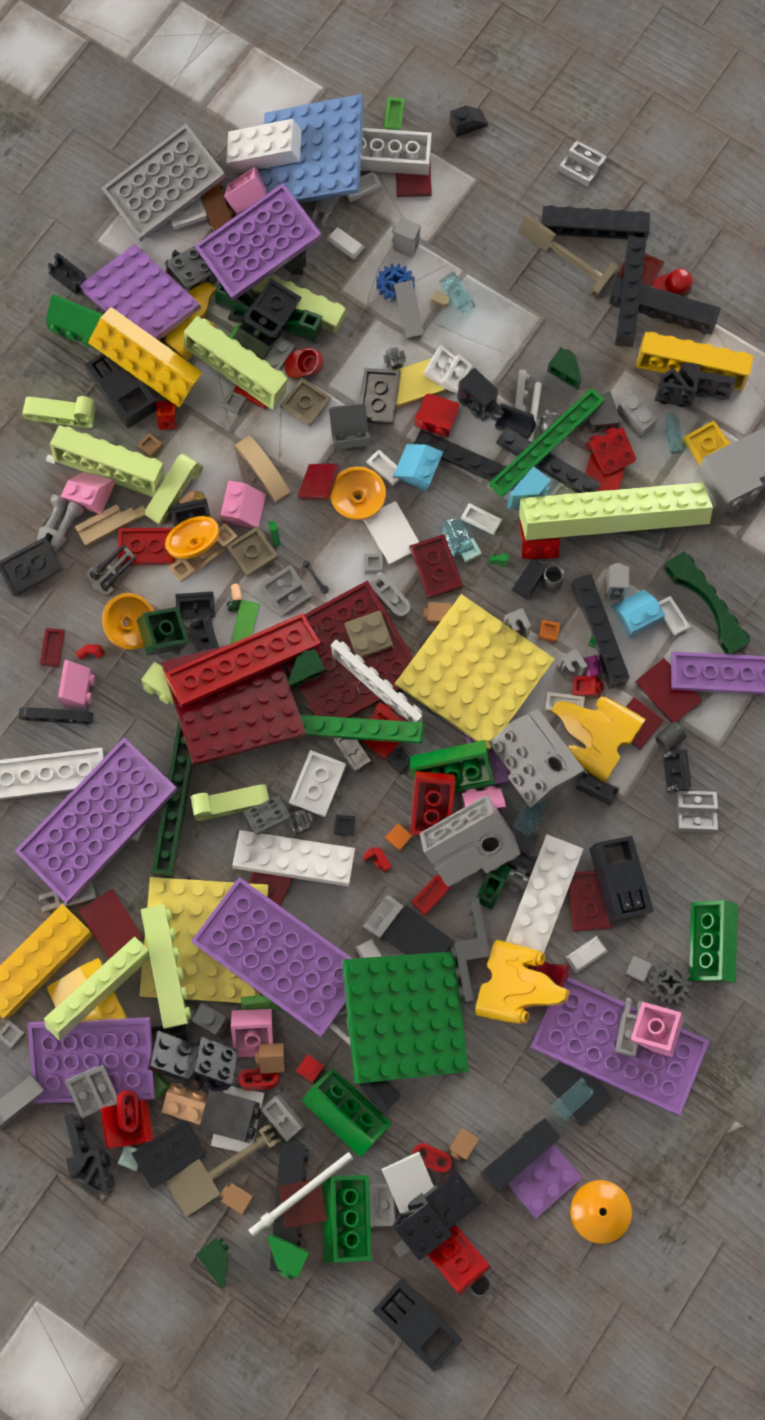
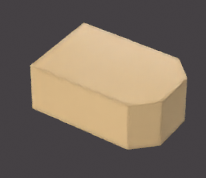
M436 291L431 302L444 308L448 306L450 299L448 295Z

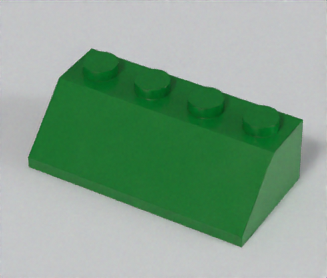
M52 294L46 323L52 333H60L71 341L77 340L86 347L91 348L93 346L88 341L104 314Z
M486 740L410 756V770L413 780L415 778V771L454 774V793L495 784Z
M726 900L691 902L689 981L718 984L736 983L738 904Z
M334 1068L329 1070L301 1100L360 1157L392 1124Z
M369 1175L331 1176L321 1184L323 1263L372 1261Z
M270 1234L268 1242L277 1268L282 1271L280 1275L290 1280H293L294 1277L298 1278L310 1252L274 1234Z

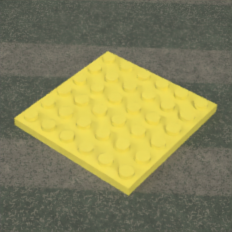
M461 594L395 682V685L476 742L486 740L487 748L490 750L491 745L489 743L509 724L555 658Z
M150 877L147 908L165 904L166 908L171 910L172 920L169 923L170 928H174L176 940H173L174 948L178 947L180 959L177 960L178 968L182 967L184 979H181V985L186 987L188 999L184 1000L241 1003V997L260 995V992L191 943V940L233 886L234 882ZM250 884L268 897V885ZM145 935L144 946L148 949L147 940H146V935ZM149 956V960L142 965L139 997L157 998Z

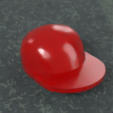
M677 268L671 271V273L659 276L654 281L653 287L684 296L690 292L693 278L686 269Z
M304 348L288 356L285 362V371L292 378L315 376L321 372L324 360L319 351L312 348Z

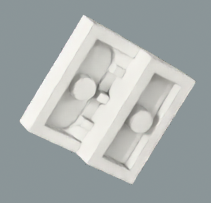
M441 345L437 348L423 374L439 386L457 393L459 381L469 373L472 365L461 355L454 356Z

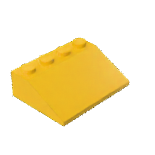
M99 958L75 969L47 987L55 1007L61 1004L103 966ZM114 991L83 1020L121 1019L128 1017L116 991Z

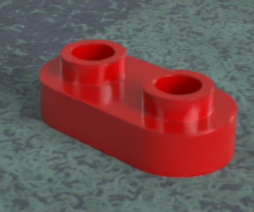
M260 1068L246 1069L239 1074L238 1082L240 1088L245 1091L269 1090L278 1085L279 1075L278 1072L260 1073Z
M123 1090L118 1094L116 1100L118 1127L124 1132H133L139 1126L138 1096L134 1091Z
M420 1143L413 1149L412 1155L420 1150L426 1151V1157L422 1158L425 1167L438 1173L447 1172L451 1168L452 1160L447 1153L425 1143ZM440 1158L445 1160V1165L442 1167L437 1163Z

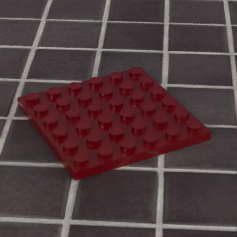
M368 580L304 614L321 643L320 647L315 650L326 673L298 687L314 716L350 718L381 701L374 692L332 656L331 644L337 640L348 645L350 652L355 656L344 623L377 611H381L393 647L362 657L364 660L363 664L368 668H374L378 672L380 679L383 681L386 679L392 684V689L395 692L401 690L395 685V682L412 661L413 656ZM297 657L284 662L290 674Z
M214 648L163 661L161 666L164 675L170 670L218 649ZM282 664L185 707H181L166 680L193 766L306 736Z

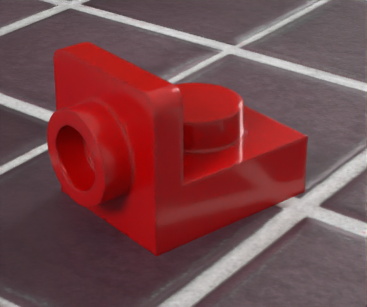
M157 401L156 416L158 429H176V405L171 401Z
M596 675L574 676V696H594L597 699L601 697L604 685Z
M380 846L376 849L371 847L364 852V863L375 857L374 863L379 871L383 870L384 873H387L392 869Z

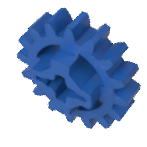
M392 263L390 268L384 266V272L379 271V276L376 277V289H379V295L384 294L385 300L389 297L391 302H393L394 299H397L394 284L412 280L413 287L415 288V277L412 276L411 270L407 272V266L400 268L398 263L397 267H394Z

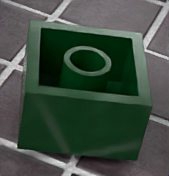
M179 607L145 612L136 620L147 656L181 650L189 643Z

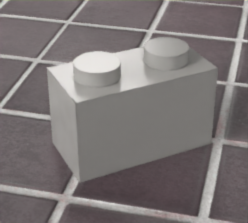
M401 217L392 229L393 237L391 242H393V250L413 258L420 244L421 225Z
M634 393L619 403L617 409L619 416L640 439L654 429L657 422L656 417Z
M616 563L609 566L605 577V599L624 600L629 589V566Z

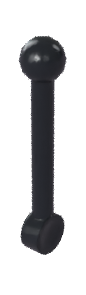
M304 561L303 566L308 568L321 586L322 593H327L329 591L328 586L322 583L311 568L310 562Z

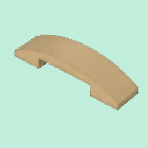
M250 435L234 445L264 484L266 491L275 503L291 494L273 463Z
M226 523L219 528L218 539L207 552L194 558L179 559L168 567V570L180 582L194 576L212 563L227 549L226 546L238 538Z

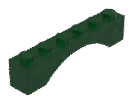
M219 283L215 290L216 304L244 315L258 298L247 291L233 301L221 283ZM294 310L282 330L315 342L322 329L323 316L308 310Z
M683 551L667 561L663 569L673 583L693 591L710 608L717 624L718 645L723 652L735 655L746 648L750 643L749 634L741 629L737 618L727 610L726 603L716 595L713 585L708 584L702 570L697 569L692 556L687 555Z

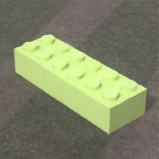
M196 316L184 331L185 350L273 410L286 394L288 378L283 372L276 371L267 361L259 359L254 352L243 348L237 340L230 339L221 329L211 326L208 320Z
M59 425L50 442L54 461L86 473L113 479L117 485L150 497H154L165 479L163 463L160 460L145 457L139 452L129 451L120 445H112L104 439L93 438L87 433H79L71 427Z

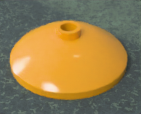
M350 467L337 475L330 499L335 510L342 516L352 520H364L374 516L382 508L385 502L386 489L381 477L373 470L366 467ZM360 496L361 499L356 500L355 497Z
M206 516L187 519L174 527L168 534L165 542L166 549L175 558L190 559L200 556L215 544L220 532L219 526L214 519Z
M123 593L115 596L107 603L103 611L102 624L105 634L113 644L122 649L136 650L144 647L136 620L143 613L154 611L153 607L146 599L137 594ZM123 621L127 623L126 627L123 625Z
M596 1180L586 1183L575 1193L570 1206V1216L574 1228L583 1238L593 1243L606 1244L616 1241L627 1231L632 1218V1208L628 1196L619 1186L609 1181ZM605 1208L606 1215L601 1216L599 1210Z

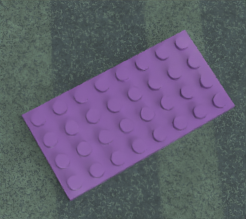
M124 737L15 852L69 905L174 795L178 788Z
M240 877L191 940V943L320 1037L323 1036L346 1004L342 960L353 958Z
M568 977L563 987L570 991L568 1001L562 1005L547 1007L530 1049L680 1116L709 1040L681 1028L673 1057L652 1052L639 1044L635 1057L615 1053V1047L625 1002ZM631 1006L629 1014L636 1015V1007Z

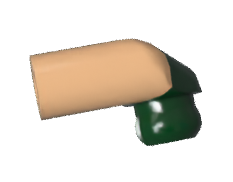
M239 584L231 585L233 602L227 603L229 612L239 610L242 599Z

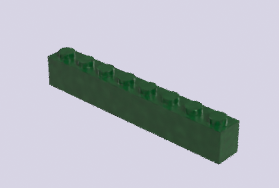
M179 720L168 780L178 790L163 805L152 868L154 876L174 879L193 769Z

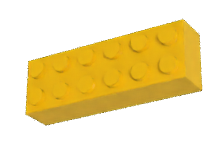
M112 307L100 318L88 341L94 348L179 408L189 397L203 373Z
M645 332L639 349L636 368L664 374L672 368L679 373L681 365L686 362L699 364L700 372L736 377L733 389L742 391L750 376L754 355L743 351H732L729 348L713 347L711 344L695 343L692 340H681L674 336H663L656 332Z
M63 904L0 965V1016L6 1021L94 935Z

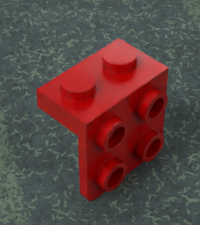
M427 393L423 399L420 411L416 413L414 418V427L440 436L449 437L460 404Z
M615 426L605 430V435L600 436L596 434L589 437V442L585 443L587 450H593L604 475H608L636 462V456L623 427L616 429Z
M519 520L522 539L521 559L559 558L560 537L526 540L521 520Z
M381 702L375 707V713L370 718L373 720L408 722L404 717L395 715L393 713L394 710L388 704L383 705ZM360 740L382 759L387 758L400 743Z
M147 1099L138 1101L139 1126L133 1132H124L118 1127L117 1105L101 1108L105 1145L108 1149L153 1141V1130Z

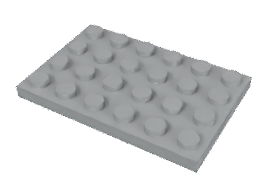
M185 124L101 189L139 240L143 241L226 178V175L189 126Z

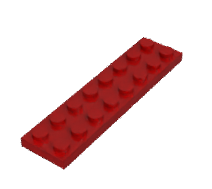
M301 613L165 673V678L181 707H185L296 658L306 650L316 649L320 647L321 643L306 617Z

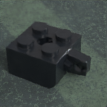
M473 368L459 381L458 401L461 405L467 406L474 417L480 418L482 421L490 417L497 422L504 416V411L497 403L498 389L476 368Z

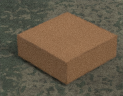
M148 433L137 444V448L149 458H152L163 447V443L151 433Z

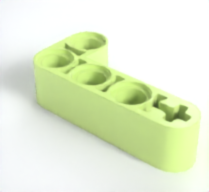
M85 396L77 397L76 403L26 397L22 416L33 421L91 428L93 427L96 407L94 401Z
M184 453L180 454L147 506L145 516L162 525L171 513L170 506L176 505L190 480L197 479L204 466Z
M263 784L208 796V793H198L190 798L195 819L203 821L247 811L269 800L267 786Z

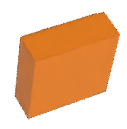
M542 619L538 639L557 643L561 623Z
M397 824L385 839L400 851L412 838V835L400 824Z

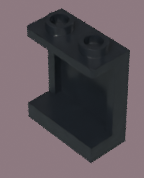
M210 1090L199 1130L250 1143V1139L253 1140L256 1132L254 1127L255 1121L259 1119L261 1114L260 1103Z

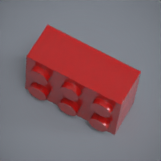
M415 771L410 834L420 835L424 830L452 815L455 790L454 774Z

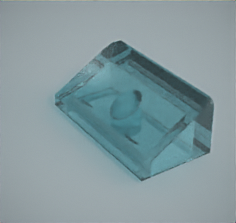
M669 412L665 422L670 453H683L684 447L679 418L672 412Z
M449 519L443 522L440 530L442 534H445L452 556H457L474 549L461 519Z

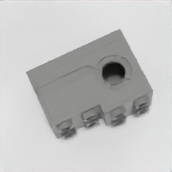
M765 427L705 456L697 472L723 514L727 512L733 513L740 508L739 506L753 503L756 500V496L760 493L759 491L765 489Z
M539 709L510 722L489 743L511 772L507 777L530 808L564 790L584 771L583 767Z
M488 794L420 833L424 854L431 864H434L436 871L448 887L459 883L469 875L477 873L481 868H483L485 873L494 871L500 865L507 861H512L520 855L514 833Z

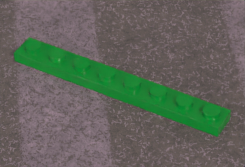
M591 388L500 472L488 486L503 498L533 467H536L604 403L605 399Z
M300 715L306 736L422 744L424 724L421 722Z

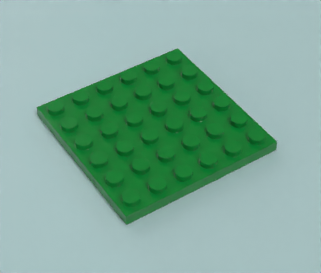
M452 951L342 960L355 1084L469 1072L459 985L455 971L456 960L453 959Z

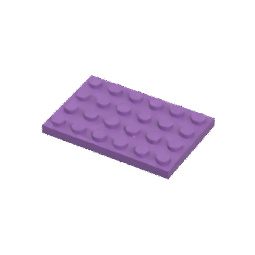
M282 183L195 245V248L234 301L319 241L323 236L284 183Z
M136 244L128 248L79 286L80 290L104 313L112 307L158 341L201 309L200 304Z
M150 1017L82 1020L60 1041L45 1027V1022L28 1023L31 1075L35 1077L45 1090L33 1101L34 1104L74 1102L65 1080L100 1065H104L117 1096L121 1091L129 1090L137 1094L138 1100L155 1099L154 1071L148 1070L152 1051Z

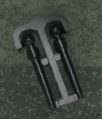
M123 544L100 564L97 570L91 566L86 572V577L91 582V588L98 590L103 595L112 594L115 589L110 585L114 584L117 581L116 579L137 559L135 555ZM124 550L126 553L111 567L109 564ZM130 556L131 559L116 572L115 569ZM106 567L109 569L99 580L92 579V577L97 578L99 573H102ZM111 573H113L114 575H113V576L111 575V576L108 578V581H107V582H104V583L102 584V587H103L105 590H108V591H104V590L101 588V583H102Z

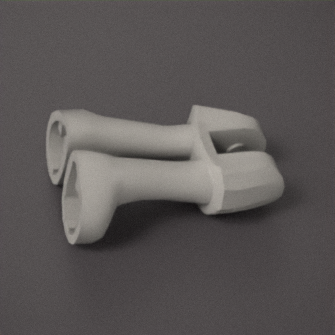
M53 494L50 499L54 507L53 512L46 525L40 527L37 541L45 536L49 540L50 536L53 535L50 544L56 553L67 541L64 536L69 526L76 517L83 514L84 508L74 502H69L68 504L64 498ZM67 508L65 517L62 523L60 524L58 530H54L59 519L61 518L62 514Z

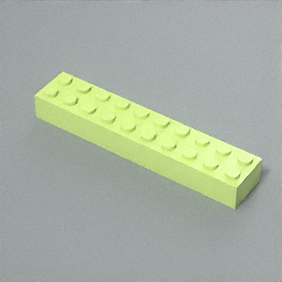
M704 482L520 498L519 517L525 539L535 540L710 524L713 506Z

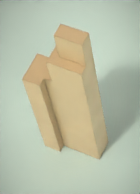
M116 504L103 511L102 514H97L75 526V529L87 548L117 532L118 528H124L145 517V508L141 506L134 511L132 508H129L121 513Z

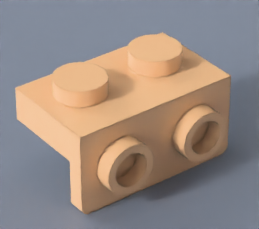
M172 1083L166 1093L162 1113L200 1125L209 1094L203 1090L195 1091L183 1087L181 1083Z

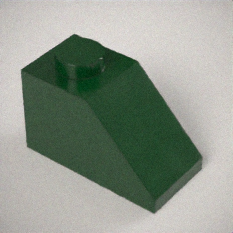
M560 347L549 362L547 372L578 390L581 383V375L577 358L570 350Z
M315 649L311 651L306 650L297 657L288 682L291 690L326 674L325 668Z
M502 864L498 869L487 873L477 895L480 905L491 910L493 909L511 868Z
M215 1238L196 1253V1256L220 1288L226 1285L229 1262L227 1250L230 1248L223 1239L218 1240V1238Z

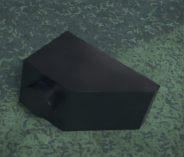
M466 105L450 111L449 124L456 137L488 126V122L481 109Z

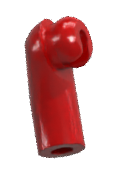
M87 644L75 652V654L82 660L89 654H94L97 658H100L105 652L100 644Z

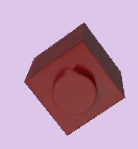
M307 1054L297 1068L296 1073L314 1084L325 1067Z

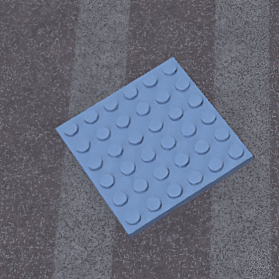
M362 94L265 113L264 124L293 119L302 130L300 162L261 169L260 175L267 188L266 195L282 183H284L298 203L359 193L364 97Z

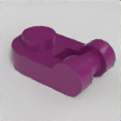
M599 656L584 657L588 669L586 671L587 676L601 674Z

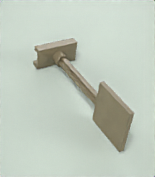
M527 213L525 214L518 232L545 252L551 247L555 252L589 275L596 282L589 294L595 300L615 273L618 265L612 262L603 273L593 269L563 246L554 242L555 233Z
M273 1124L259 1130L261 1136L256 1138L254 1143L210 1172L206 1170L202 1161L198 1159L165 1181L186 1217L221 1195L213 1181L216 1177L258 1149H263L266 1146H269V1148L275 1147L284 1142L282 1138H274V1132L271 1133L270 1131L275 1128Z

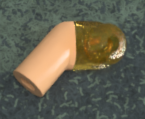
M190 491L178 501V504L204 499L206 496L202 492Z

